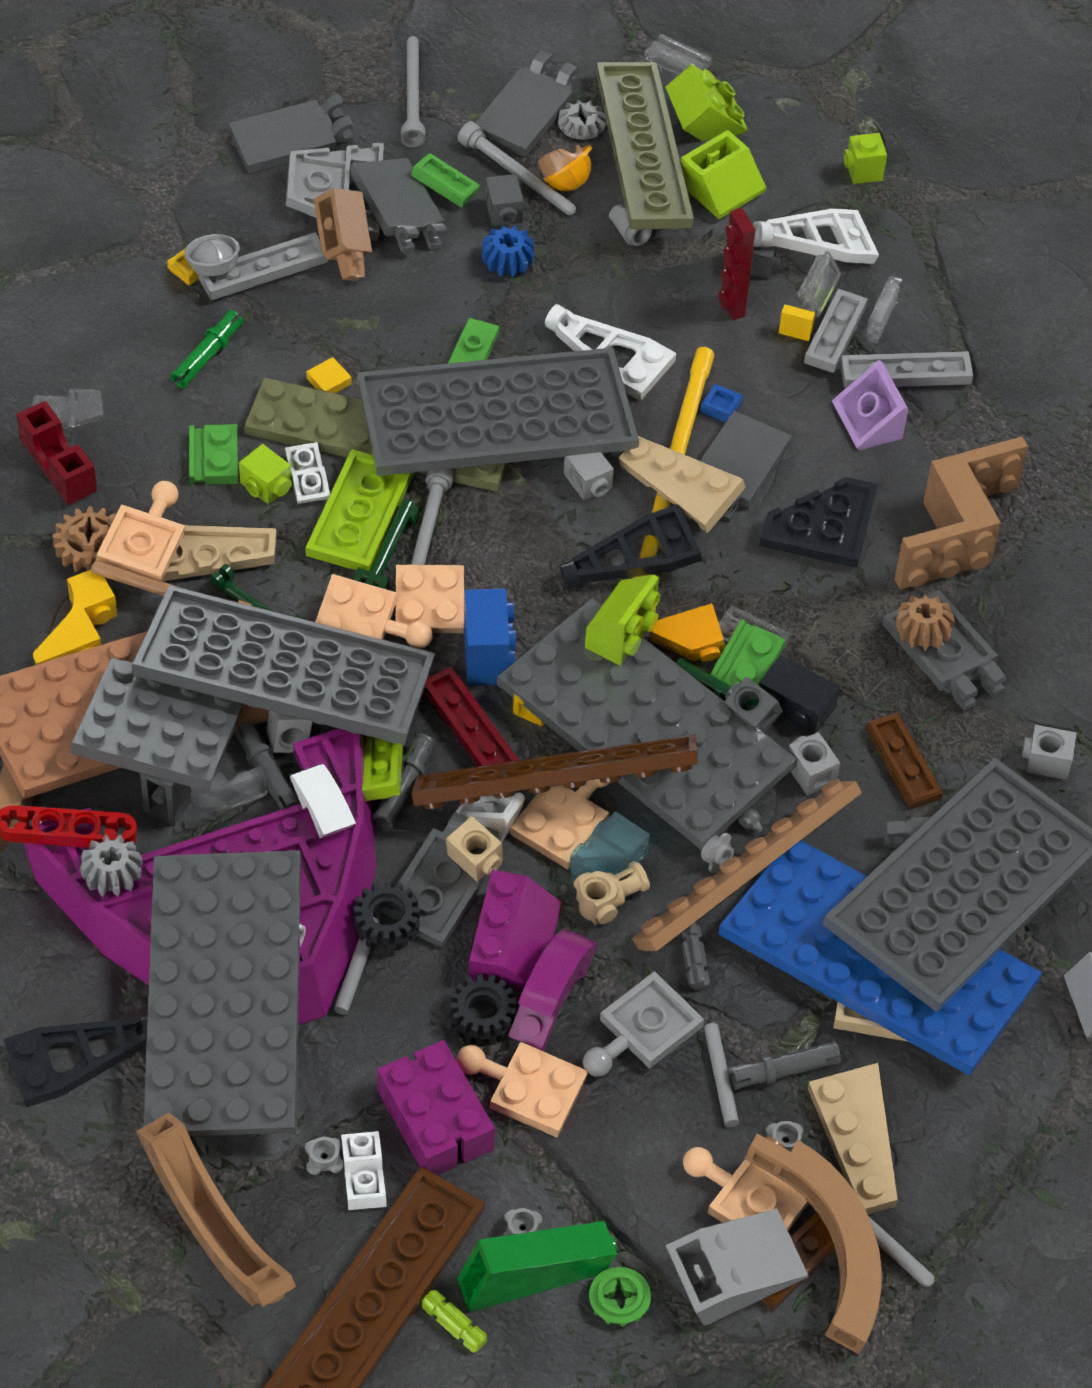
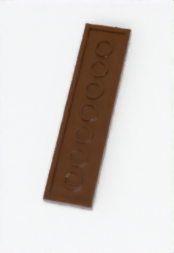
M696 734L418 775L412 790L414 806L423 805L424 809H435L444 806L446 801L459 800L460 804H469L479 801L480 796L494 795L496 799H503L514 796L515 791L529 789L530 793H543L551 789L550 786L564 784L565 788H577L584 786L586 781L600 779L601 783H611L619 781L622 775L635 774L637 778H644L656 775V770L671 768V772H684L691 770L692 765L698 764Z
M420 1167L264 1388H362L484 1212L485 1202Z

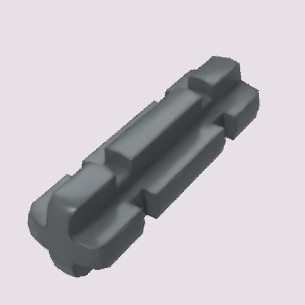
M694 922L680 933V938L684 940L682 950L685 968L689 970L687 972L688 985L693 987L694 990H700L701 988L708 987L710 980L708 971H704L707 969L703 942H699L702 939L701 928Z

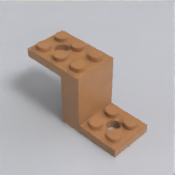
M1023 436L931 461L923 503L937 529L902 538L894 579L899 589L911 586L918 587L932 580L950 578L957 573L972 569H982L992 563L1001 523L987 496L1008 493L1019 487L1028 449Z

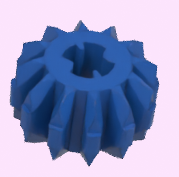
M502 225L500 231L491 229L489 236H485L482 242L483 264L487 265L489 272L498 271L500 278L505 273L510 274L513 278L516 272L525 274L528 266H532L534 261L535 244L533 239L529 238L527 230L518 231L516 225L511 229H507Z

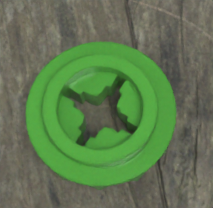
M613 1267L604 1270L593 1280L589 1292V1302L592 1305L594 1315H599L603 1318L607 1325L615 1323L624 1327L627 1323L634 1321L638 1323L645 1312H648L651 1302V1291L645 1278L638 1272L625 1267ZM617 1285H620V1291H622L623 1296L630 1297L625 1299V1305H623L622 1309L617 1305L616 1300L610 1299L615 1296Z

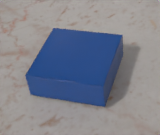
M714 384L700 405V413L726 423L733 411L737 412L742 405L744 395Z

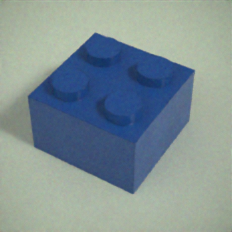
M506 589L465 590L464 647L467 686L497 685V676L515 662L516 633L513 630L512 624L514 623L513 602H507Z

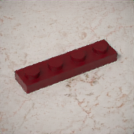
M743 208L730 211L729 225L726 226L727 244L726 248L723 249L725 262L724 269L721 270L722 289L718 293L722 308L728 310L733 320L745 317L756 231Z
M452 667L428 677L424 693L477 767L519 760Z

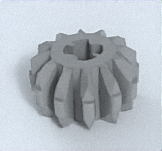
M106 834L102 843L91 840L90 850H83L80 866L81 876L83 879H86L89 889L98 888L102 897L108 891H113L117 898L121 888L132 891L133 881H140L142 875L141 865L143 864L142 856L136 851L133 841L124 843L121 835L113 841Z

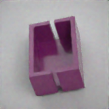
M445 1040L414 1052L413 1061H410L408 1056H405L377 1068V1091L419 1167H423L435 1175H440L457 1167L458 1144L456 1142L461 1140V1159L463 1163L494 1150L495 1127Z

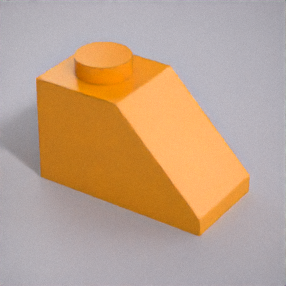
M712 603L657 620L656 625L649 632L652 642L694 662L698 660L704 662L714 660L725 649L724 638Z

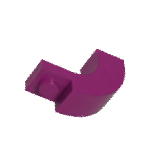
M567 929L558 932L553 937L537 961L518 1001L520 1007L509 1032V1037L541 1051L546 1048L566 997L574 984L580 978L586 977L599 943Z

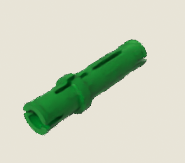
M228 310L215 327H210L204 333L205 338L187 358L170 374L172 382H175L178 377L180 378L183 375L176 384L177 387L186 389L219 350L222 351L228 346L231 336L244 324L241 316L231 323L238 315L237 312Z

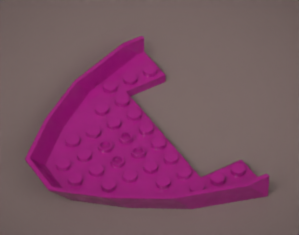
M339 728L293 743V752L302 771L324 764L328 769L356 822L351 828L320 839L308 808L303 810L302 805L298 804L142 854L143 864L141 865L142 875L140 881H133L132 891L121 888L118 898L113 891H108L102 897L98 888L90 890L86 884V879H83L81 876V855L83 850H90V848L23 843L34 878L105 957L149 985L154 856L300 850V924L305 926L306 932L300 946L299 1025L325 1017L359 940L358 931L355 930L354 923L356 899L358 896L362 897V890L367 887L371 891L377 867L374 820H372L374 815L373 800L366 801L362 792L365 754L362 734L351 733ZM48 820L42 822L39 829L43 832H52L58 828L59 824ZM82 823L75 828V831L78 834L87 835L95 827L90 823Z

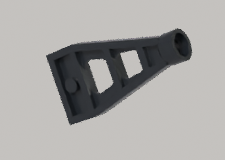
M679 504L645 515L574 556L571 561L559 564L564 584L567 590L589 582L671 572L701 562L702 556ZM646 535L655 537L661 550L657 556L647 558L632 556L629 547L633 542ZM614 549L621 550L625 559L623 564L607 567L600 566L598 562L599 557Z
M148 1013L127 1019L39 1027L5 1038V1047L26 1108L67 1094L147 1047ZM142 1029L143 1033L138 1036L136 1031ZM107 1034L117 1036L119 1046L115 1050L99 1057L93 1056L88 1043L91 1038ZM70 1043L80 1046L84 1055L81 1063L63 1073L53 1069L48 1054L51 1047Z

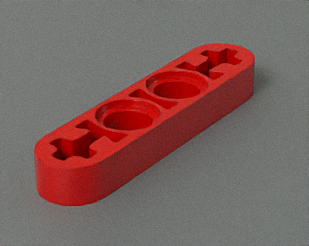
M19 805L6 806L0 810V838L8 842L89 848L91 840L98 843L103 842L104 835L101 833V825H106L104 831L110 840L114 841L119 836L116 835L119 827L126 828L123 835H121L124 843L133 841L135 844L138 838L136 821L132 816L125 813ZM11 820H18V823H15L14 828H9L7 826L10 825ZM29 820H32V830H28V827H30ZM47 820H52L59 824L58 828L52 832H43L39 829V826ZM82 823H90L95 827L87 835H81L75 831V828Z

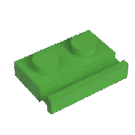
M237 424L204 425V428H194V425H189L190 485H195V482H205V485L238 484Z
M741 619L711 674L731 686L737 682L741 683L746 676L759 686L761 679L779 658L786 645V640L758 626L753 627Z

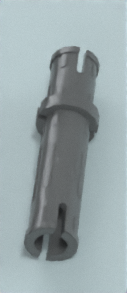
M246 722L238 726L239 729H235L234 736L247 754L246 761L249 766L255 767L280 810L292 807L294 804H301L273 757V749L269 744L264 743L254 723Z
M417 733L405 756H402L400 795L382 799L372 816V820H375L374 823L383 829L393 828L397 816L415 784L417 776L423 775L425 772V762L435 747V742H433L434 740L430 736Z
M830 1041L829 1043L778 1056L769 1057L768 1054L763 1055L757 1061L730 1066V1082L735 1090L766 1082L767 1085L776 1082V1079L840 1064L841 1058L836 1057L841 1056L840 1050L835 1041Z

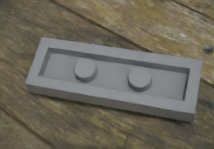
M841 289L837 290L805 354V364L835 373L841 360V355L844 354L867 307L868 298Z

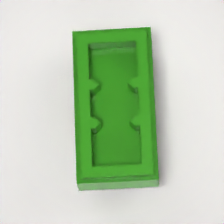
M431 153L418 162L411 172V176L461 208L478 193L480 187L478 183Z
M469 318L448 364L487 360L499 335V326Z

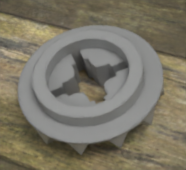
M578 99L575 104L566 103L565 108L559 110V128L571 138L580 140L592 139L599 136L606 128L607 121L605 113L602 112V107L593 106L591 100L585 104L581 103ZM579 115H584V118L587 119L586 124H583V121L578 117Z

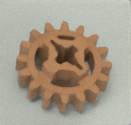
M92 506L88 507L87 513H82L78 508L75 509L74 517L65 514L63 516L64 524L56 523V534H53L55 554L57 558L62 557L63 566L66 567L73 563L74 572H78L82 567H86L87 571L91 570V565L96 561L97 553L116 514L114 513L107 517L105 508H102L98 513H94Z

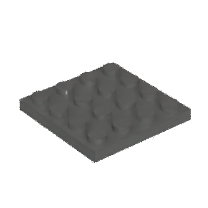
M111 658L72 741L70 753L209 792L244 704L131 675L133 663Z

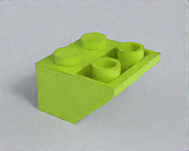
M691 64L666 86L683 130L699 140H711L727 130L733 135L744 134L748 130L743 120L745 114L734 99L736 95L734 89L726 81L720 82L715 79L708 70H701Z
M729 130L681 157V167L687 191L718 219L723 218L730 211L738 209L766 192V185L749 148Z
M647 575L621 580L586 627L585 648L620 666L628 655L634 656L641 644V637L645 631L651 632L658 620L659 615L655 612L661 596L658 592L659 577Z

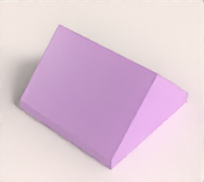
M878 360L832 400L856 448L859 450L901 440L904 435L908 408L883 362Z

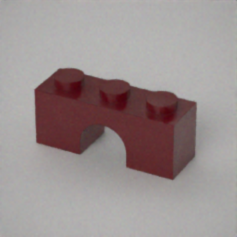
M46 400L16 414L21 442L67 505L97 492L95 466L78 444L70 448L63 433L62 422Z

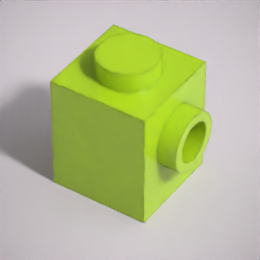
M880 133L850 136L848 149H845L843 152L845 167L849 170L852 183L860 184L883 181L887 153Z
M264 444L260 445L239 462L240 483L245 486L253 497H259L268 505L276 498L284 496L292 486L291 465Z

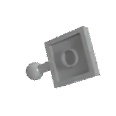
M654 971L600 1013V1021L617 1038L604 1048L594 1047L588 1050L583 1057V1067L591 1076H604L610 1071L612 1060L629 1048L650 1069L704 1026V1019Z

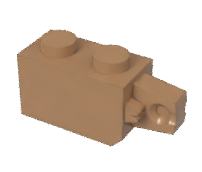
M333 188L314 198L322 253L328 260H337L342 280L358 281L365 277L364 256L372 252L363 193Z

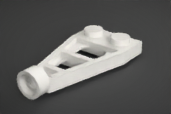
M826 209L769 219L766 222L755 221L752 224L756 230L755 247L777 246L847 263L874 264L879 256L858 210ZM830 226L839 245L822 241L816 227ZM802 227L807 239L793 236L790 229Z
M558 304L552 307L545 320V327L556 332V335L573 351L593 350L579 340L585 332L605 338L596 349L622 346L635 351L636 354L624 368H619L626 393L639 401L645 397L676 360V353L650 338L575 315Z

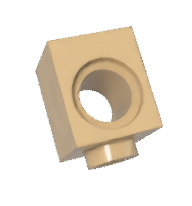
M473 816L446 838L447 855L476 882L485 875L490 876L491 871L498 870L502 864V843ZM475 848L485 850L481 854L470 853V851Z

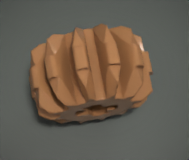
M924 593L921 599L911 596L908 602L901 603L898 616L896 617V627L902 642H909L911 649L919 645L926 651L929 646L939 649L942 642H949L955 618L949 603H941L939 596L929 599Z

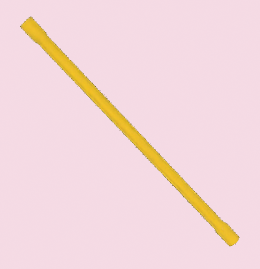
M708 347L696 349L690 369V379L670 446L671 450L684 455L704 385L709 377L715 355L713 350ZM657 492L652 513L670 507L672 502L669 501L667 503ZM646 535L644 537L639 558L657 556L659 546L654 536Z

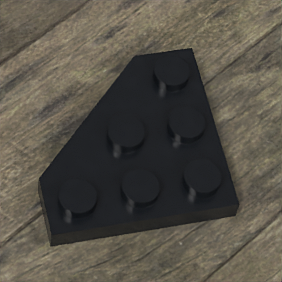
M844 477L836 481L834 486L822 492L816 490L796 499L794 505L783 510L778 507L768 512L759 546L857 568L878 484Z

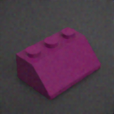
M492 870L469 960V977L471 976L472 981L476 982L478 974H483L484 981H488L489 975L496 976V984L502 979L507 982L506 989L511 987L514 992L522 993L537 961L554 937L561 909V901L528 876Z

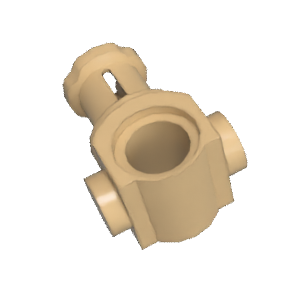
M633 861L629 863L627 869L615 875L610 872L605 873L601 871L584 873L574 881L573 886L577 890L576 899L579 902L581 915L585 919L592 921L594 925L612 921L618 914L616 908L625 903V897L639 890L642 892L649 890L650 883L643 867L638 862ZM591 897H599L601 899L594 900L591 899Z

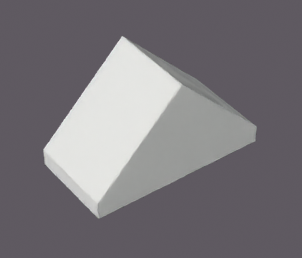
M515 793L514 796L503 799H496L494 795L480 796V800L477 802L461 804L456 812L467 817V820L473 816L484 827L497 831L499 835L497 839L502 843L509 833L511 825L518 818L525 797L522 793Z

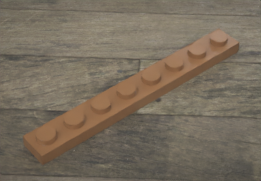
M840 779L828 782L821 788V794L800 803L796 807L797 812L791 817L783 818L771 826L772 831L749 842L745 846L746 851L723 862L719 867L720 871L698 881L693 887L695 890L688 896L672 901L667 906V912L660 917L651 918L641 926L642 931L632 938L638 950L657 952L859 796L862 791L857 782L840 781Z

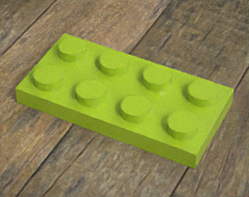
M351 449L305 548L306 556L353 570L360 568L369 571L395 518V513L404 498L414 472L377 476L373 456Z

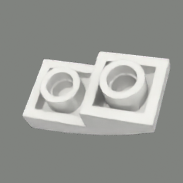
M318 443L285 447L286 462L291 465L292 486L297 503L328 499L330 491L325 468L322 466Z
M324 764L290 776L303 810L308 808L320 839L351 828L356 824L345 798Z
M379 1131L341 1135L348 1210L387 1207Z

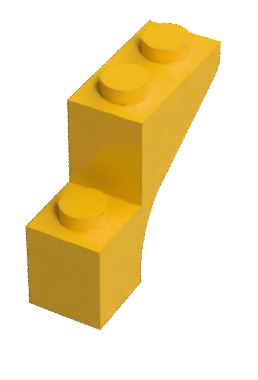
M92 570L67 579L69 600L73 607L63 621L34 651L33 659L35 665L101 645V638L94 626L104 624L110 619L117 617L116 598L105 577L96 575Z

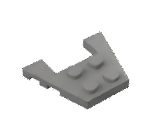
M373 143L371 148L359 149L358 145L347 146L346 150L330 152L329 148L290 151L285 206L316 218L314 198L333 188L349 190L352 163L383 160L384 144ZM366 210L370 240L377 241L380 225L372 211Z

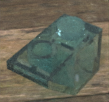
M615 811L607 821L602 820L597 824L592 837L585 844L580 843L574 849L570 856V861H572L570 877L576 880L584 873H593L595 871L610 872L615 875L627 869L629 863L633 861L639 863L648 853L650 834Z

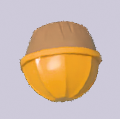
M576 145L575 153L564 149H557L541 157L538 160V165L544 176L543 180L551 187L560 191L576 190L589 177L591 162L588 153L592 149L591 145L583 148Z

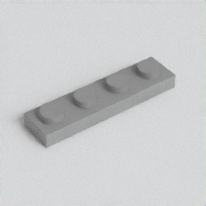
M316 232L240 256L235 267L225 274L218 276L198 275L202 286L212 301L328 263V259L322 253L320 239Z
M969 351L841 355L840 361L844 388H847L878 360L883 362L896 387L972 384L973 380Z

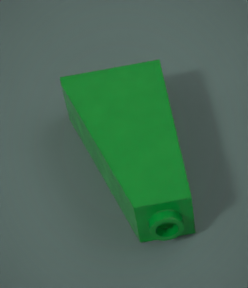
M605 1221L479 1239L460 1272L457 1281L468 1312H475L598 1276L601 1272L607 1270L617 1255V1245L615 1238L609 1234Z

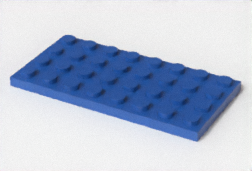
M802 840L768 866L721 923L718 933L720 936L969 1076L972 1075L1039 983L1042 972L1000 950L938 1012L934 1011L822 925L825 916L867 876Z

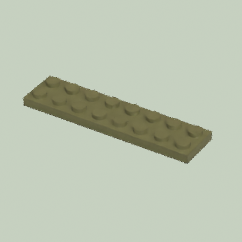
M597 62L596 76L630 229L692 228L694 217L657 62Z
M269 378L263 379L245 423V434L295 446L317 442L319 451L342 457H348L351 449L372 455L361 399ZM508 463L451 468L454 472L453 482L498 492ZM428 471L414 473L427 476Z

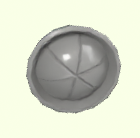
M211 234L193 240L187 245L184 254L189 265L197 274L218 276L229 272L235 267L240 247L233 237L223 234Z

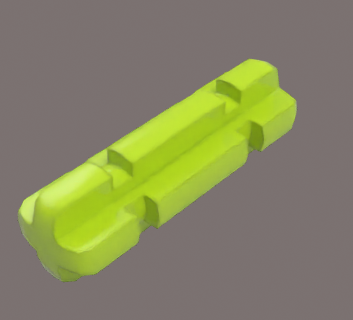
M437 1290L430 1291L422 1300V1309L431 1317L436 1315V1321L457 1340L463 1339V1345L471 1352H478L487 1341L486 1333L478 1326L472 1327V1321L451 1302L446 1303V1298Z

